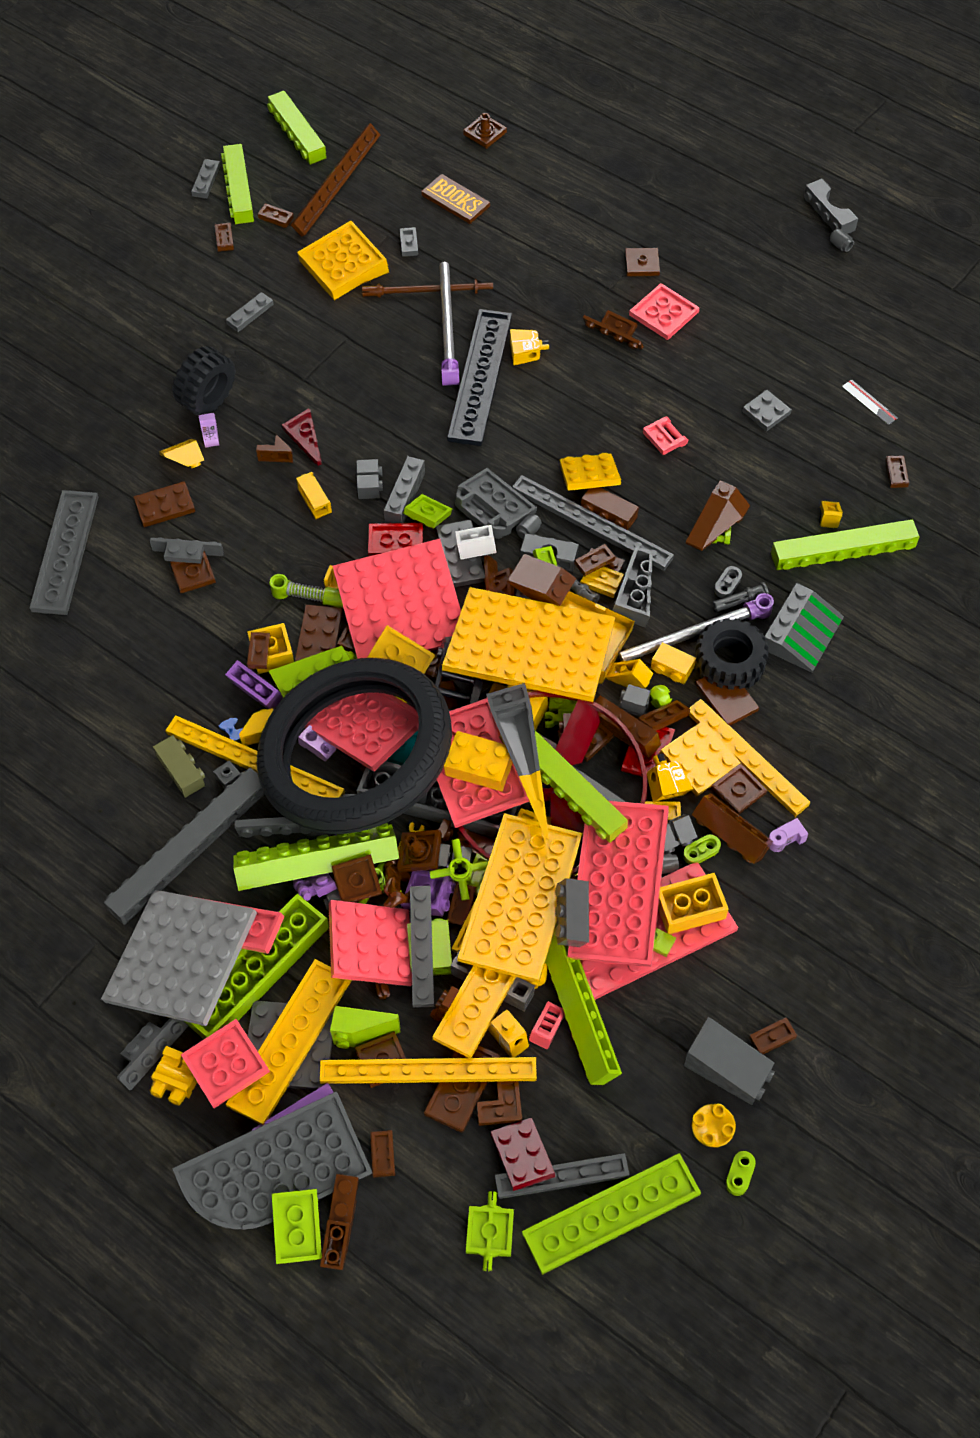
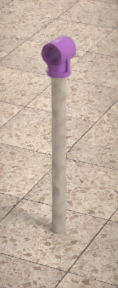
M442 262L439 265L444 360L441 363L442 386L459 385L458 362L454 358L449 264Z
M759 594L755 600L744 603L743 608L619 652V658L621 662L630 661L657 651L662 642L671 646L700 635L701 631H704L707 625H713V622L717 620L721 622L725 618H730V620L735 618L740 620L745 618L749 620L768 618L771 615L774 600L769 594Z

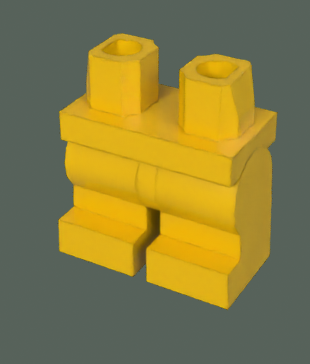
M166 1046L162 1053L163 1057L152 1075L153 1084L150 1092L153 1096L162 1098L166 1089L172 1091L168 1100L180 1106L185 1097L190 1098L197 1080L182 1058L181 1054L183 1052Z

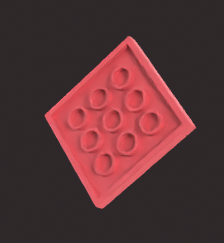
M331 900L328 904L331 978L412 986L407 924L410 923L409 909Z

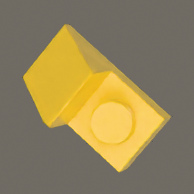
M821 501L822 515L820 526L838 528L843 513L839 502Z

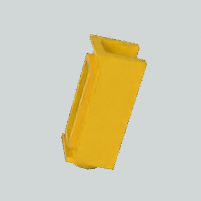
M313 472L296 478L298 490L315 519L332 513L331 503L313 476Z

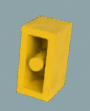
M662 642L652 658L651 669L658 674L671 678L675 682L685 684L694 669L696 658Z

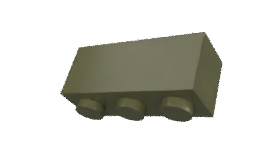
M174 735L153 746L157 758L185 798L205 787L203 771L200 768L196 769L194 766L195 760L190 753L188 755L185 753L184 750L186 748L181 740L177 741Z

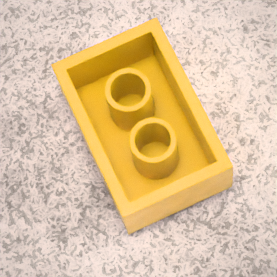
M457 731L450 747L444 770L446 776L502 792L513 762L505 744Z
M715 873L660 887L658 910L668 934L724 920L727 917L729 909Z

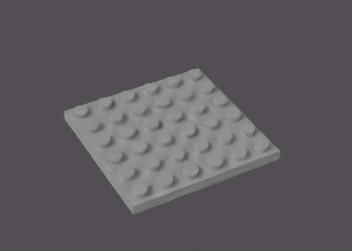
M155 890L149 898L101 999L105 1003L207 1026L257 912L252 908Z

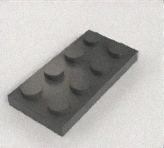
M471 520L436 526L438 539L441 541L454 587L481 583L485 579L480 556L460 559L455 531L473 528Z

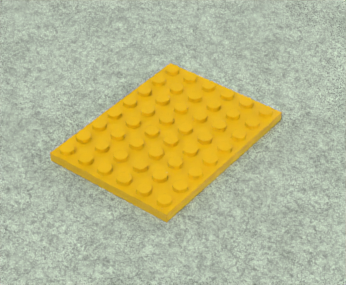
M470 587L444 658L442 671L514 686L525 683L528 689L593 702L615 617Z

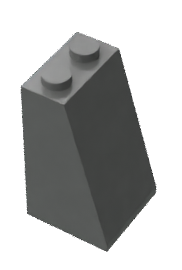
M709 1017L688 1051L684 1067L753 1105L755 1099L760 1101L765 1092V1089L762 1088L765 1081L770 1083L775 1073L772 1070L774 1066L773 1061Z

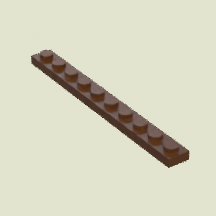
M371 123L363 129L291 224L301 237L306 235L379 138L380 133Z

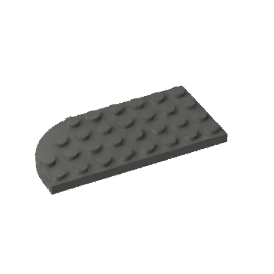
M337 1091L172 1168L184 1197L197 1213L218 1226L243 1230L261 1227L273 1222L272 1193L317 1189V1198L320 1199L334 1192L336 1174L359 1177V1179L372 1174V1170Z

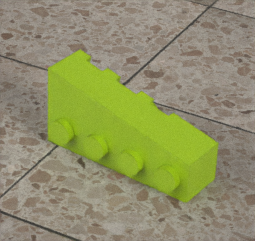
M339 646L269 670V673L284 698L290 690L310 675L328 666L351 659L343 646Z

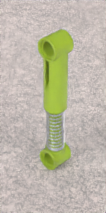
M276 574L270 579L271 592L276 599H284L288 595L298 596V598L306 597L308 600H320V602L323 601L324 605L343 608L339 589L326 587L323 590V588L320 589L316 586L310 587L309 585L307 587V585L304 586V584L301 585L300 583L298 585V583L291 582L282 574Z

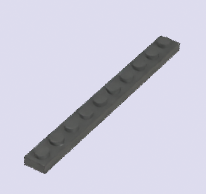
M523 475L512 486L513 489L526 499L630 554H633L635 546L653 552L652 565L665 571L674 558V554Z

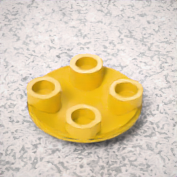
M719 1103L708 1104L701 1107L693 1115L692 1130L696 1139L703 1145L721 1147L733 1138L736 1129L735 1120L731 1112L724 1105Z

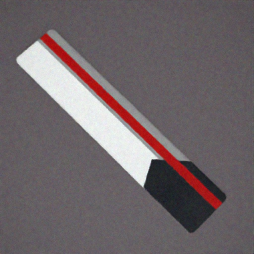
M853 380L848 381L842 386L887 424H891L898 419L897 416Z

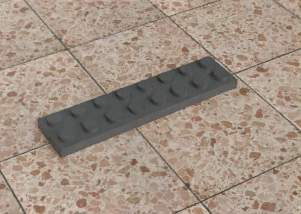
M62 490L30 604L31 612L68 614L99 498L97 493Z

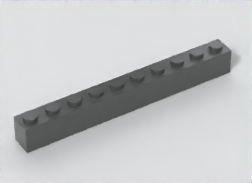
M250 767L247 771L242 772L233 784H229L220 796L212 799L207 808L198 812L194 820L184 825L175 837L170 838L160 851H156L145 865H141L131 878L126 879L117 891L108 895L104 902L107 910L123 925L131 920L147 905L151 894L155 890L162 891L222 835L235 820H238L265 794L258 773Z

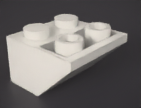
M492 525L455 531L460 559L497 553Z

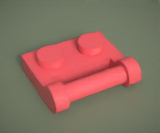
M667 416L643 428V434L662 455L678 447H683L688 443V439L679 433ZM665 427L674 436L676 440H674L670 436V434L664 429Z

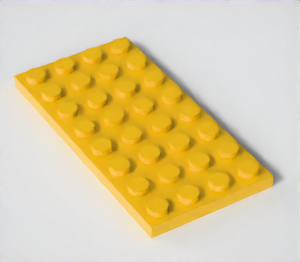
M504 813L457 958L459 962L537 983L540 982L557 924L555 888L557 883L571 877L582 833L547 824L549 839L547 840L539 822Z

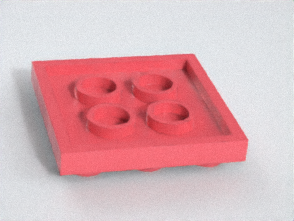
M660 283L629 311V316L668 340L699 313V307Z
M237 1019L181 1054L213 1108H216L270 1072Z

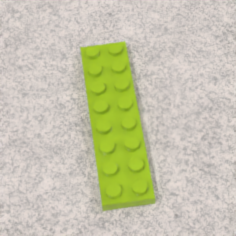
M679 1153L522 1231V1235L543 1275L700 1196L701 1192Z

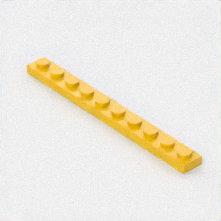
M176 715L166 729V733L170 736L174 735L175 738L245 769L251 767L258 773L257 750ZM290 765L293 783L302 790L313 795L328 798H340V795H344V788Z
M536 1057L320 1060V1084L536 1081L537 1079Z

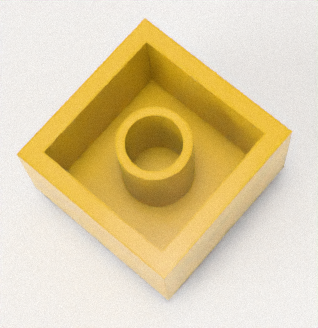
M284 623L248 631L249 641L251 632L270 633L271 635L267 669H257L258 674L269 672V670L294 662Z

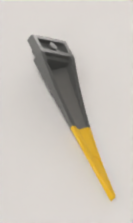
M522 683L486 695L493 718L544 836L548 840L549 834L532 706L526 685Z

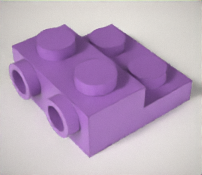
M412 871L405 894L410 891V886H431V915L443 917L444 912L450 908L449 897L451 893H454L456 883L450 876L431 879L430 871ZM410 903L401 904L404 909H410Z

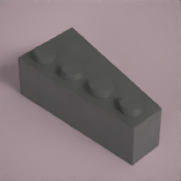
M635 546L612 611L635 621L634 624L646 628L650 618L653 552Z

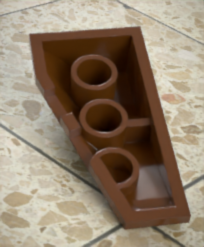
M721 480L718 482L686 540L687 545L702 551L717 540V537L723 532H727L731 526L743 519L750 505L736 487Z

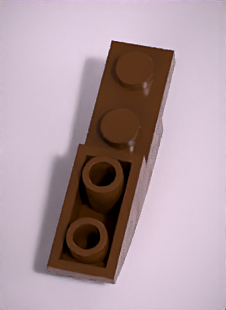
M336 1174L320 1267L343 1270L357 1201L359 1177Z

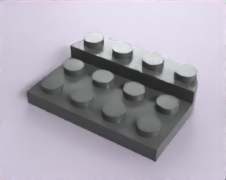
M485 468L458 486L455 506L480 527L492 525L493 535L496 539L511 534L513 527L521 523L526 516L535 514L537 511L535 505L488 468Z

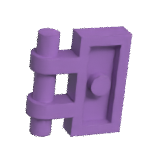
M329 873L306 877L307 879L293 880V887L306 901L316 894L318 897H321L337 889Z

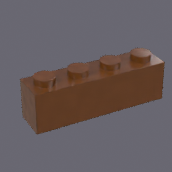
M601 695L594 701L609 710L627 727L636 740L642 755L649 759L661 746L658 732ZM598 711L600 723L611 731L615 737L633 748L622 730L608 717Z
M713 794L704 796L692 813V816L696 818L700 825L709 828L714 836L727 842L729 848L737 850L742 854L743 859L749 863L755 864L761 861L773 843L771 839Z

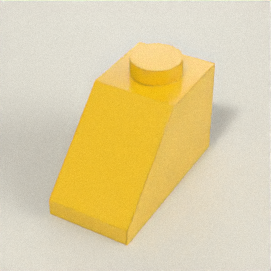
M640 659L613 663L606 678L624 687L630 684L646 688L650 683L653 672Z
M273 708L262 709L259 712L253 713L239 734L243 745L247 746L259 742L263 728Z

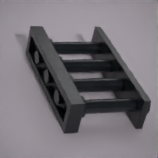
M444 642L441 647H438L436 652L438 662L433 683L445 697L464 701V704L467 705L477 702L483 679L442 671V664L448 648V643ZM441 676L468 683V686H471L470 692L464 694L439 687Z

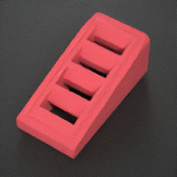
M548 1001L531 1032L529 1041L548 1049L565 1015L563 1008ZM549 1011L555 1015H558L559 1017H554L548 1014L547 1012Z

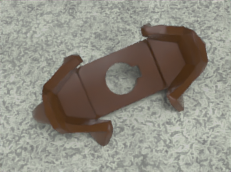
M398 859L387 861L384 865V892L388 896V899L383 904L385 907L390 906V908H393L398 904L410 903V891L405 895L400 892V881L409 883L411 876L408 872L398 871Z

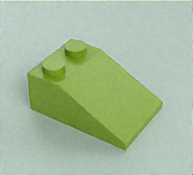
M335 1006L330 1029L333 1043L339 1048L348 1049L349 1047L360 1046L392 1032L398 1034L400 1033L399 1015Z

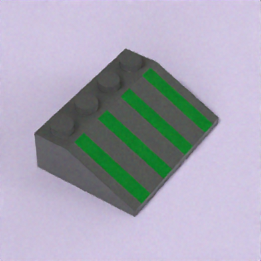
M796 583L765 635V641L768 643V652L813 673L844 616L816 592Z

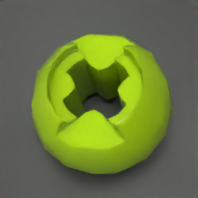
M657 685L650 690L651 703L655 708L671 703L672 698L670 699L668 694L670 691L666 686Z

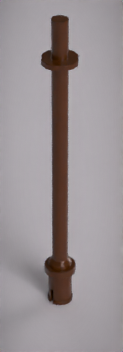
M474 279V283L450 284L451 291L474 290L475 294H478L477 290L493 289V282L477 283V279ZM377 284V286H362V291H365L362 294L363 297H381L384 294L437 292L441 291L440 285L383 287Z

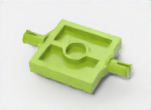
M492 1191L488 1192L487 1205L481 1207L469 1206L466 1254H478L484 1257L483 1271H487V1262L488 1271H492L493 1257H511L514 1209L496 1206L497 1192H493L492 1200Z

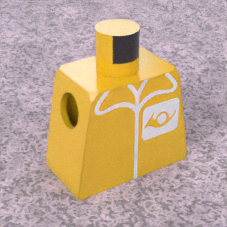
M510 329L513 365L539 360L540 350L549 349L548 339L539 340L536 330Z
M664 753L653 757L656 766L647 772L653 802L683 796L693 789L678 761L667 763Z
M505 1010L490 1022L487 1030L511 1058H515L529 1047L526 1031L508 1010Z

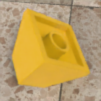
M193 439L159 451L161 456L187 467L191 466V468L201 465L200 462L204 461L198 443Z

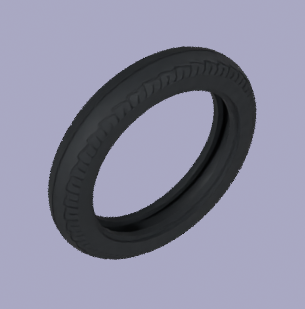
M360 658L328 666L297 684L284 696L269 716L263 728L257 751V771L262 789L269 802L281 815L292 823L308 830L328 834H347L365 831L385 824L413 807L429 791L439 777L448 757L452 739V724L447 703L440 690L426 675L398 661L383 658ZM362 693L393 695L403 699L415 708L419 720L415 745L404 764L383 783L363 793L340 798L313 795L293 783L290 761L295 742L309 721L324 708L343 698Z

